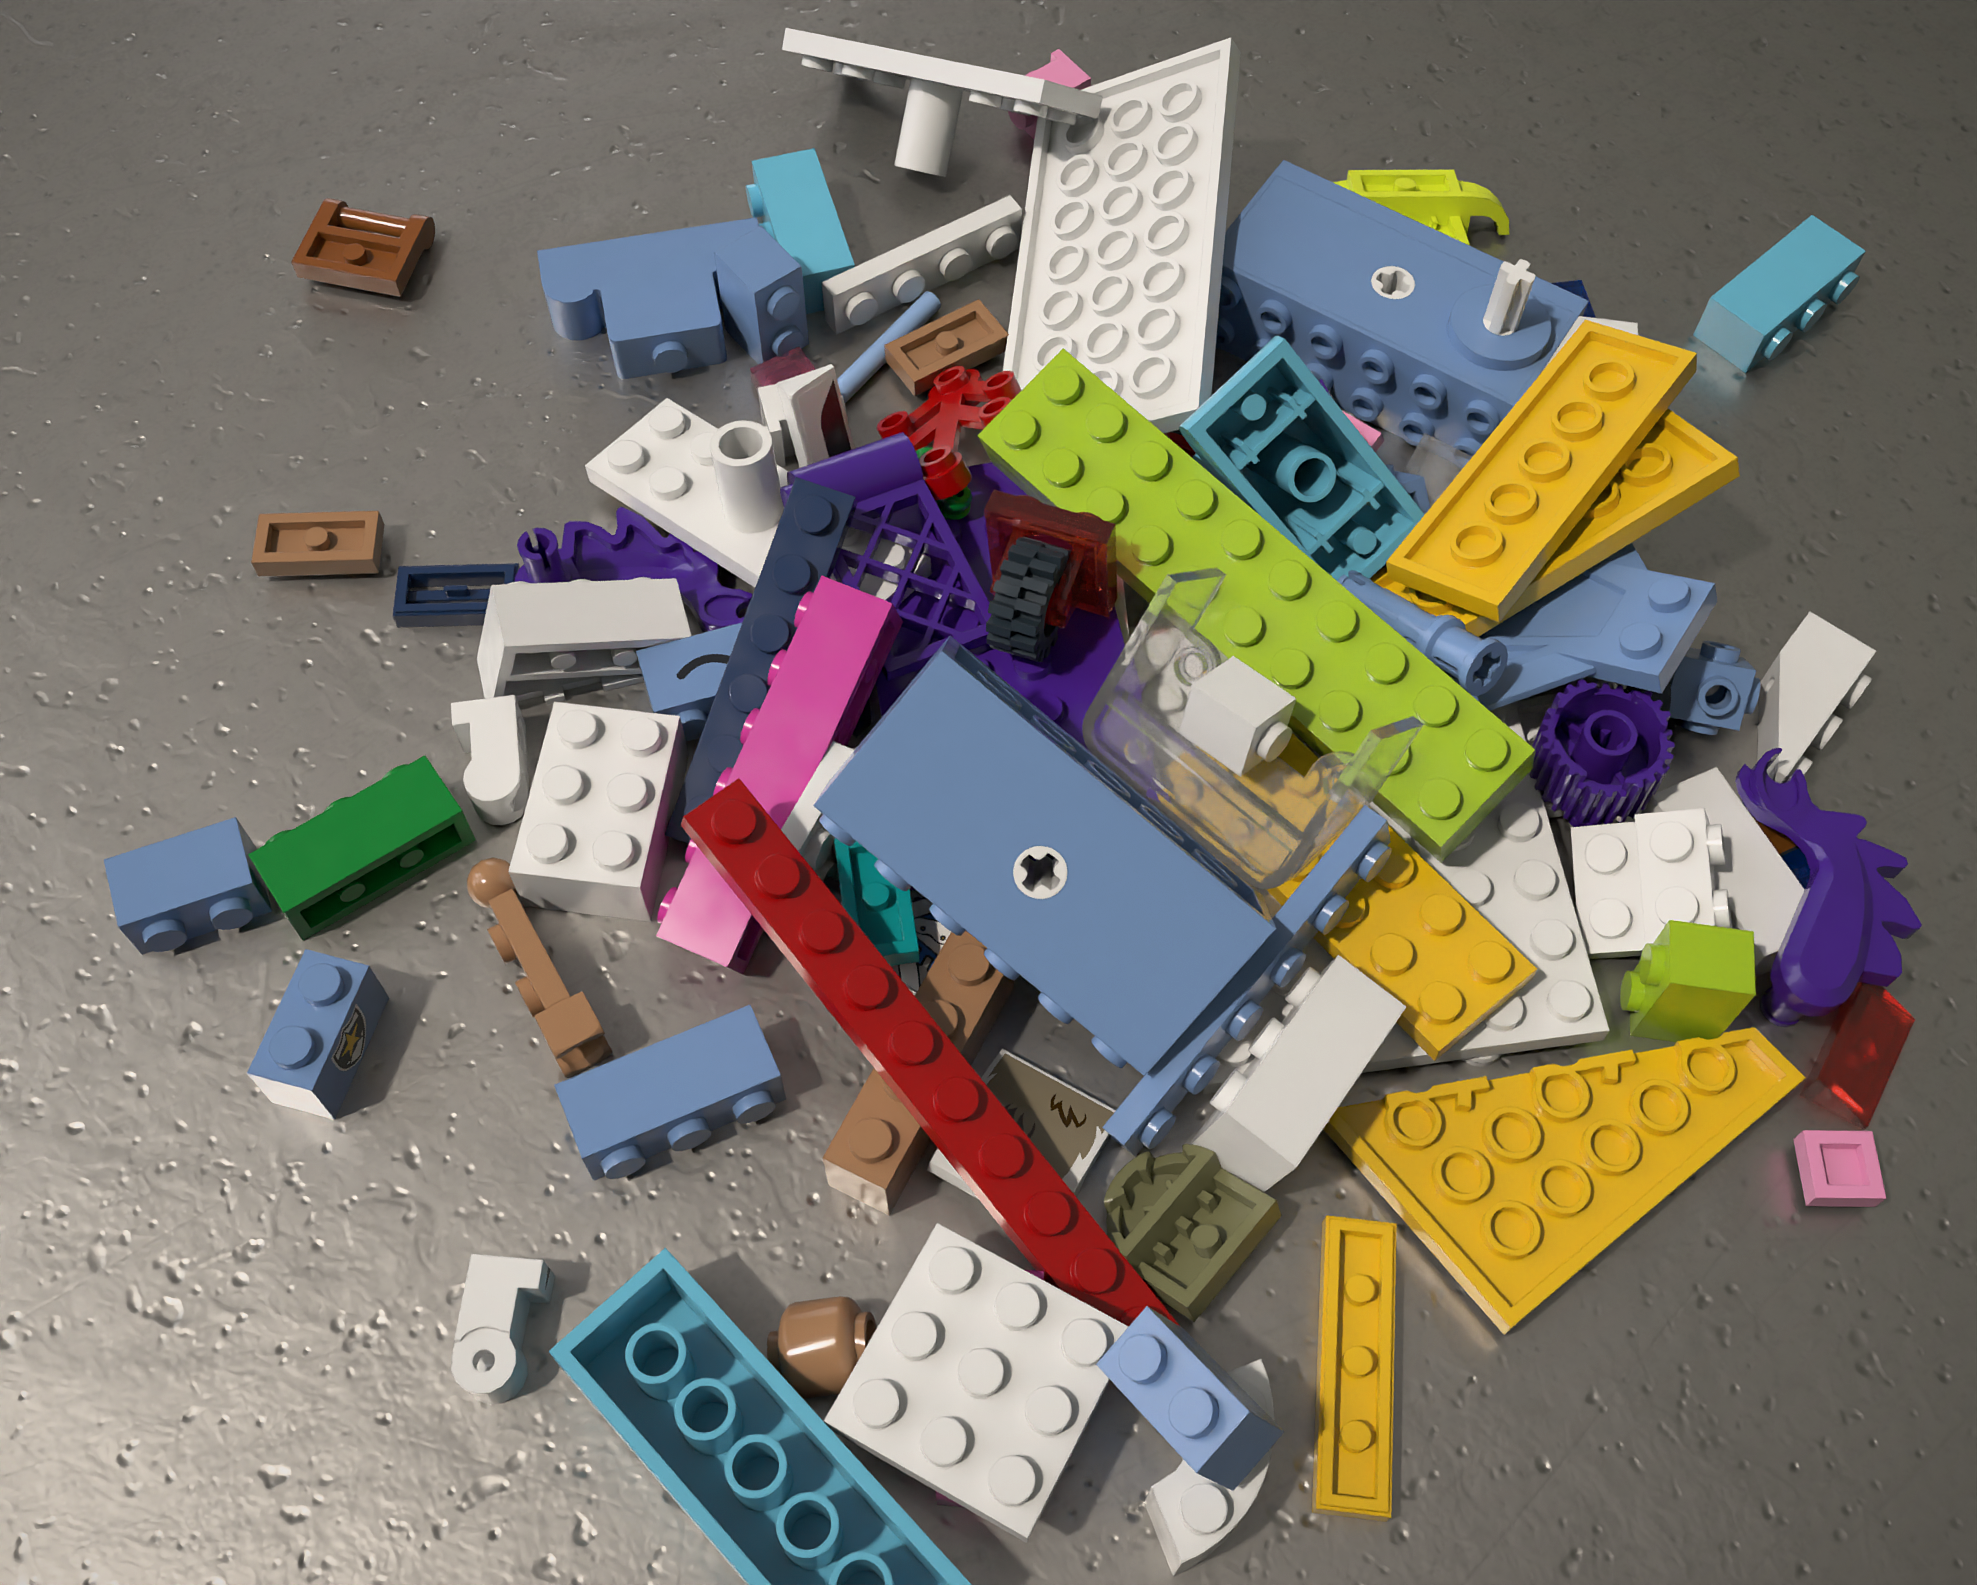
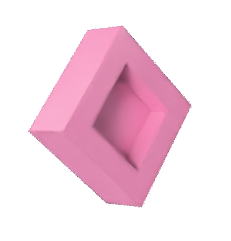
M1803 1130L1793 1139L1806 1206L1876 1207L1887 1199L1872 1131Z

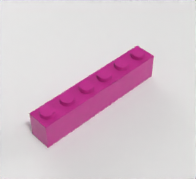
M821 576L814 593L811 591L807 592L799 603L794 619V625L797 628L788 650L782 649L775 656L767 678L768 685L771 687L761 708H754L745 720L740 736L743 748L734 767H727L722 772L716 783L713 795L740 778L778 827L782 829L832 742H837L846 747L903 623L893 603ZM691 839L685 855V861L689 865L679 887H672L660 905L657 921L661 926L656 936L744 975L764 929Z

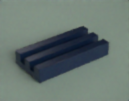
M519 563L398 566L392 615L397 628L483 626L490 589H468L467 586H491L515 582V577L520 568ZM443 587L444 589L410 591L411 588Z

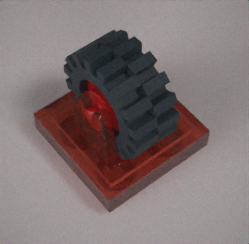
M993 490L984 509L993 579L990 593L995 595L994 599L990 601L988 613L991 614V617L986 622V632H989L986 638L987 644L990 645V648L1040 663L1043 662V658H1047L1050 654L1051 646H1054L1058 639V629H1065L1075 608L1106 617L1110 616L1118 598L1116 524L1104 521L1092 513H1076L1047 505L1028 495L1015 496Z

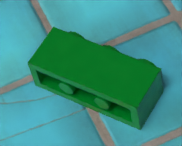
M426 755L410 764H403L391 769L381 780L355 795L334 801L324 812L298 827L275 834L264 846L249 853L248 856L282 912L301 940L304 941L475 842L476 839L462 809Z

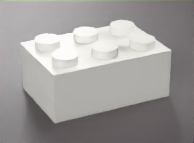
M554 702L508 871L524 907L651 922L670 837L666 836L665 832L681 792L689 757L680 716Z

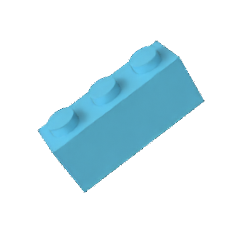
M815 148L753 160L754 184L746 185L751 215L753 218L762 217L763 223H760L759 226H762L801 265L806 314L824 311L822 282L854 268L855 264Z
M1811 215L1710 297L1693 336L1744 373L1748 372L1764 357L1772 361L1787 346L1796 330L1808 331L1821 317L1828 303L1833 301L1835 304H1840L1851 293L1860 279V276L1854 272L1866 251L1814 215Z

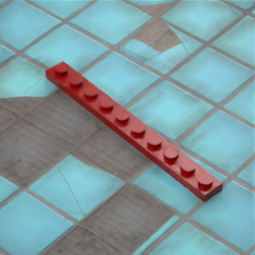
M736 779L683 816L682 828L1036 1271H1044L1043 1280L1128 1327L1146 1306L1179 1325L741 779Z

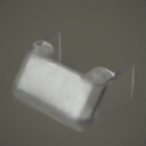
M1217 567L1168 574L1085 714L1082 725L1085 744L1093 755L1247 883L1261 889L1278 887L1291 881L1346 829L1364 805L1369 806L1424 724L1412 716L1373 729L1368 733L1355 754L1347 751H1336L1324 755L1312 765L1305 777L1279 757L1271 762L1261 761L1240 777L1179 733L1192 684L1222 664L1220 654L1215 645L1194 628L1226 577V574Z

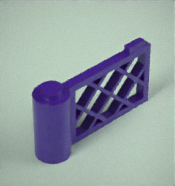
M903 432L787 472V485L780 488L784 508L796 477L856 497L858 504L849 528L852 527L872 534V537L863 556L841 548L833 575L837 582L860 590L859 588L866 573L898 584L891 603H893L903 621L901 626L925 635L919 649L895 658L890 650L882 667V672L887 681L923 668L949 636H952L968 651L987 644L986 638L989 632H986V622L991 617V614L988 613L989 601L923 479L917 453L907 435ZM918 504L926 520L920 535L888 524L893 512ZM931 532L933 533L937 541L929 538ZM882 538L914 549L905 570L873 559ZM922 553L948 561L952 572L946 585L914 574ZM849 567L857 569L854 577ZM957 582H959L963 591L955 588ZM907 588L940 599L931 621L898 610ZM951 602L973 610L981 625L961 632L941 625L940 622L948 603ZM933 638L940 640L935 643H932Z

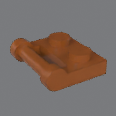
M326 198L322 202L291 263L298 278L401 297L423 250L429 249L433 244L435 223L430 216L413 214L410 218L350 208L343 200Z

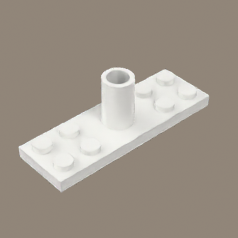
M790 28L785 29L782 50L803 55L801 66L832 72L833 64L835 63L833 74L863 81L869 80L904 89L906 79L911 80L894 166L946 177L963 91L970 92V102L997 107L1001 110L1018 114L1039 116L1070 125H1075L1077 115L1096 119L1099 117L1103 96L1048 80Z
M666 398L585 465L591 483L751 586L756 587L784 510L780 488L787 485L788 472L776 464L772 437L768 429L763 425L753 421L741 420L728 423L718 429ZM851 527L848 529L842 549L863 556L872 534ZM882 538L873 559L905 570L914 549ZM922 553L914 574L925 578L932 574L930 557ZM849 567L854 577L857 569ZM832 573L831 579L836 581ZM866 573L859 589L891 602L898 584ZM907 588L901 603L914 591V589Z

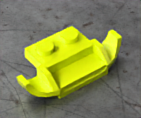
M1454 169L1348 170L1347 180L1333 182L1469 246L1467 232L1471 216L1489 217L1494 220L1499 235H1509V218L1499 199L1485 187L1476 183L1459 181Z

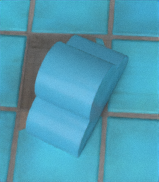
M1279 336L1273 337L1179 426L1182 435L1196 452L1193 456L1194 460L1337 581L1343 574L1348 576V571L1351 570L1358 571L1370 579L1386 564L1389 557L1425 515L1289 343Z

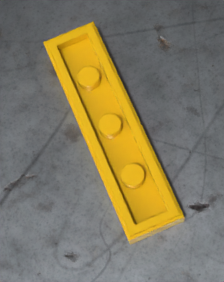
M1326 1215L1322 1221L1312 1513L1387 1522L1391 1518L1397 1223Z

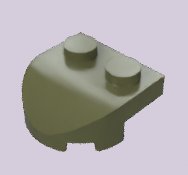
M1183 1144V1152L1166 1154L1155 1158L1147 1151L1132 1159L1117 1173L1109 1185L1104 1198V1206L1107 1211V1236L1119 1249V1252L1131 1264L1158 1299L1195 1322L1276 1224L1282 1214L1277 1200L1221 1168L1214 1151L1198 1145Z

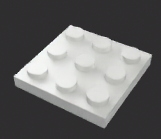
M937 1223L827 1414L824 1423L836 1434L1027 1543L1110 1381L1096 1364L1125 1332L1128 1326Z

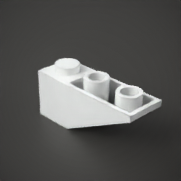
M1809 612L1760 682L1757 762L1765 752L1774 748L1782 749V752L1767 769L1768 776L1777 783H1786L1796 769H1800L1803 775H1805L1813 761L1803 756L1805 750L1809 745L1820 751L1824 748L1843 721V719L1833 714L1838 704H1841L1850 710L1872 680L1862 671L1876 653V650L1812 612Z

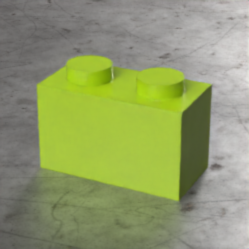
M1669 920L1655 941L1645 944L1640 962L1633 971H1626L1623 977L1620 1005L1622 1010L1630 1011V1036L1670 1042L1697 1037L1706 1040L1720 1037L1756 995L1754 931Z

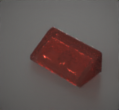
M1858 982L1849 998L1841 1005L1800 1096L1865 1130L1869 1126L1915 1021L1913 1016L1883 986Z

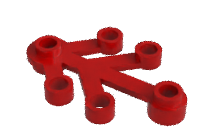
M954 366L941 372L934 379V386L929 391V399L909 415L906 411H899L888 415L877 424L876 429L882 439L903 432L913 444L915 451L926 447L934 440L933 449L924 453L920 457L919 462L923 479L934 500L945 499L963 490L972 479V475L961 453L957 452L961 427L983 430L1022 390L1013 371L999 372L983 381L978 370H965L963 366ZM980 402H988L982 407H976Z

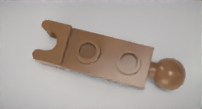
M494 857L481 860L471 868L468 875V894L481 907L492 909L499 924L487 929L505 965L516 959L520 963L526 977L516 981L515 984L532 1017H535L562 1073L567 1078L595 1066L613 1052L583 991L570 997L516 896L517 890L508 872L510 863Z

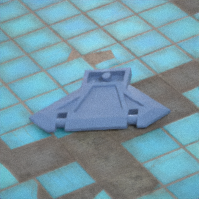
M1630 543L1480 635L1479 638L1482 640L1493 638L1502 642L1507 647L1508 659L1503 674L1497 683L1488 692L1479 696H1472L1491 711L1586 676L1662 693L1718 602L1715 583L1650 571L1645 566L1633 544ZM1446 673V674H1447L1449 677H1451L1456 683L1459 684V680H1458V679H1456V678H1454L1453 676H1451V675H1449L1448 673Z

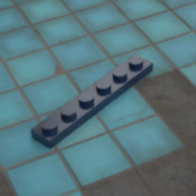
M798 477L795 478L665 832L666 836L689 844L691 838L681 826L683 816L711 798L722 772L727 767H734L743 748L740 736L745 720L754 708H761L771 687L767 682L771 664L780 650H788L797 630L794 625V619L801 599L809 591L814 593L821 576L831 579L858 504L856 497Z

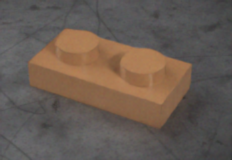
M978 299L885 344V359L911 393L917 396L931 389L934 386V379L941 372L951 367L963 366L965 370L971 369L1004 353L1009 334Z
M379 511L259 514L251 563L258 577L379 573L385 524Z

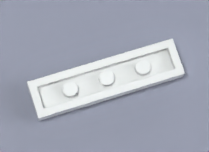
M1009 195L823 281L825 321L837 335L856 325L865 324L873 317L898 305L911 302L926 291L937 288L949 281L958 280L970 271L996 259L1008 256L1011 252L1020 248L1022 208Z

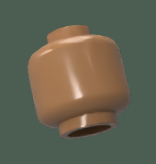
M839 1296L794 1302L783 1312L778 1331H771L768 1335L767 1359L803 1399L839 1395L877 1329L874 1316L871 1312H862L857 1302L850 1297Z

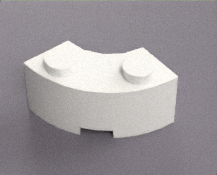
M1262 1359L1228 1371L1229 1376L1275 1420L1273 1397ZM1272 1447L1234 1491L1197 1474L1184 1459L1176 1471L1151 1486L1144 1503L1173 1577L1207 1558L1236 1528L1256 1498L1264 1481L1271 1459Z

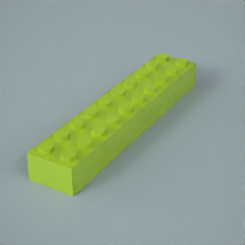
M1064 348L977 435L994 466L1218 665L1234 656L1294 696L1296 702L1288 727L1440 863L1458 847L1532 770L1535 749Z

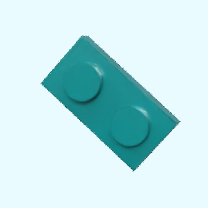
M834 838L844 909L890 966L919 962V949L910 890L903 891L886 880L874 865L878 858L857 841L853 846H848Z

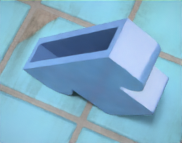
M757 217L538 250L537 255L542 287L555 332L561 337L572 341L586 340L594 337L601 332L602 328L606 327L616 373L621 379L660 373H674L680 370L724 363L727 360V353L720 315L722 302L714 252L759 227Z

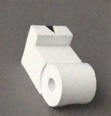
M515 695L451 703L454 731L464 753L471 752L472 761H470L465 769L463 781L477 815L483 821L492 825H506L515 822L523 816L529 797L526 725Z
M471 1254L454 1338L451 1371L456 1382L479 1402L489 1405L504 1403L514 1398L524 1386L528 1376V1362L522 1352V1345L530 1302L550 1304L555 1279L554 1273L544 1260Z

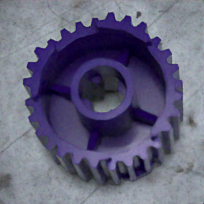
M1580 679L1576 687L1569 684L1566 686L1564 693L1558 692L1551 708L1547 709L1532 744V747L1535 749L1533 768L1529 775L1530 778L1537 779L1534 788L1535 790L1543 791V802L1551 801L1553 803L1551 810L1554 812L1560 809L1564 811L1563 818L1567 819L1573 827L1602 825L1603 823L1612 824L1614 819L1618 823H1624L1628 816L1633 819L1640 810L1644 811L1652 796L1655 795L1670 768L1669 765L1674 756L1671 752L1675 746L1674 742L1669 741L1673 734L1672 730L1666 729L1671 713L1669 711H1661L1660 708L1663 702L1661 700H1651L1653 694L1651 691L1642 693L1632 690L1629 693H1625L1621 685H1618L1615 690L1610 688L1609 683H1603L1601 688H1597L1596 683H1587L1585 680Z

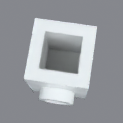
M1232 656L1192 684L1179 734L1241 777L1261 761L1271 762L1275 760L1285 749L1292 735V729L1288 727V723L1296 698Z

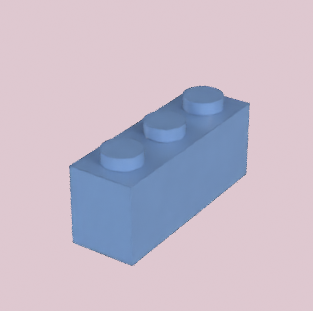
M747 1005L554 1085L581 1158L593 1181L604 1176L608 1179H617L630 1175L639 1170L645 1164V1159L670 1148L674 1151L694 1148L705 1142L711 1136V1131L734 1121L747 1124L760 1120L769 1115L776 1108L777 1103L786 1100L781 1074L751 1005Z

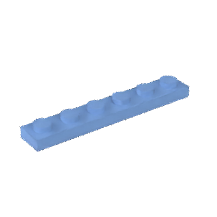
M1364 805L1272 918L1276 926L1275 931L1141 1079L1102 1127L1133 1156L1136 1157L1144 1146L1148 1149H1153L1165 1138L1175 1123L1176 1116L1171 1112L1188 1091L1196 1095L1207 1086L1220 1065V1062L1215 1058L1232 1037L1240 1041L1249 1034L1263 1013V1008L1259 1005L1275 984L1283 988L1296 976L1306 960V954L1302 951L1316 933L1320 931L1326 935L1339 923L1349 906V901L1345 897L1361 878L1366 882L1371 881L1384 867L1392 851L1388 847L1391 841L1388 821Z

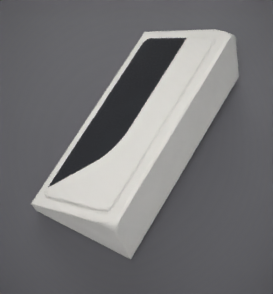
M832 364L776 383L799 467L855 449L835 369Z

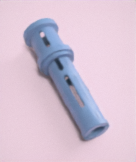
M1348 571V576L1343 574L1338 579L1342 586L1436 666L1458 679L1459 685L1469 694L1479 696L1488 692L1502 676L1508 659L1507 647L1502 642L1493 638L1482 640L1466 631L1465 624L1453 615H1439L1436 617L1433 614H1429L1394 592L1372 582V580L1363 576L1358 571Z

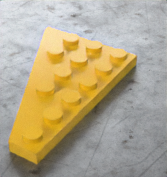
M1755 1027L1724 1032L1715 1039L1706 1040L1697 1037L1677 1041L1671 1047L1634 1053L1631 1049L1582 1058L1577 1063L1567 1066L1549 1064L1532 1067L1529 1073L1490 1080L1487 1079V1076L1434 1085L1431 1089L1419 1093L1406 1090L1385 1094L1381 1100L1338 1107L1323 1130L1505 1335L1786 1097L1806 1077Z

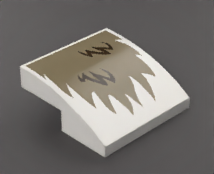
M1002 1049L981 1079L1077 1197L1087 1173L1111 1138L1102 1127L1116 1110ZM937 1148L927 1170L977 1198Z

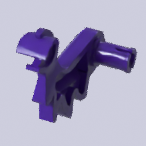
M620 507L616 511L617 529L615 535H611L602 527L586 521H569L564 524L562 547L558 549L559 545L556 535L546 528L532 529L537 543L534 547H532L527 531L518 539L517 548L524 565L519 568L515 582L557 583L571 582L578 579L614 581L631 580L638 577L651 579L676 578L681 598L692 610L703 633L742 623L744 617L738 618L737 615L742 609H748L752 598V593L721 586L719 583V564L699 551L694 552V548L671 533L667 538L662 537L644 517L624 507Z
M1774 748L1765 752L1752 769L1744 764L1738 771L1735 782L1738 794L1752 816L1757 821L1790 838L1805 854L1810 869L1809 881L1772 964L1770 977L1773 986L1765 991L1767 994L1761 996L1760 1009L1769 1022L1780 1027H1789L1795 1025L1803 1015L1809 1017L1825 1016L1835 1011L1849 998L1858 982L1888 987L1902 973L1901 953L1891 935L1901 939H1909L1920 929L1922 924L1907 899L1884 879H1894L1908 865L1906 857L1870 841L1857 838V835L1867 825V821L1863 816L1820 810L1811 801L1807 791L1806 779L1800 769H1796L1786 783L1773 781L1768 776L1767 769L1782 752L1781 748Z

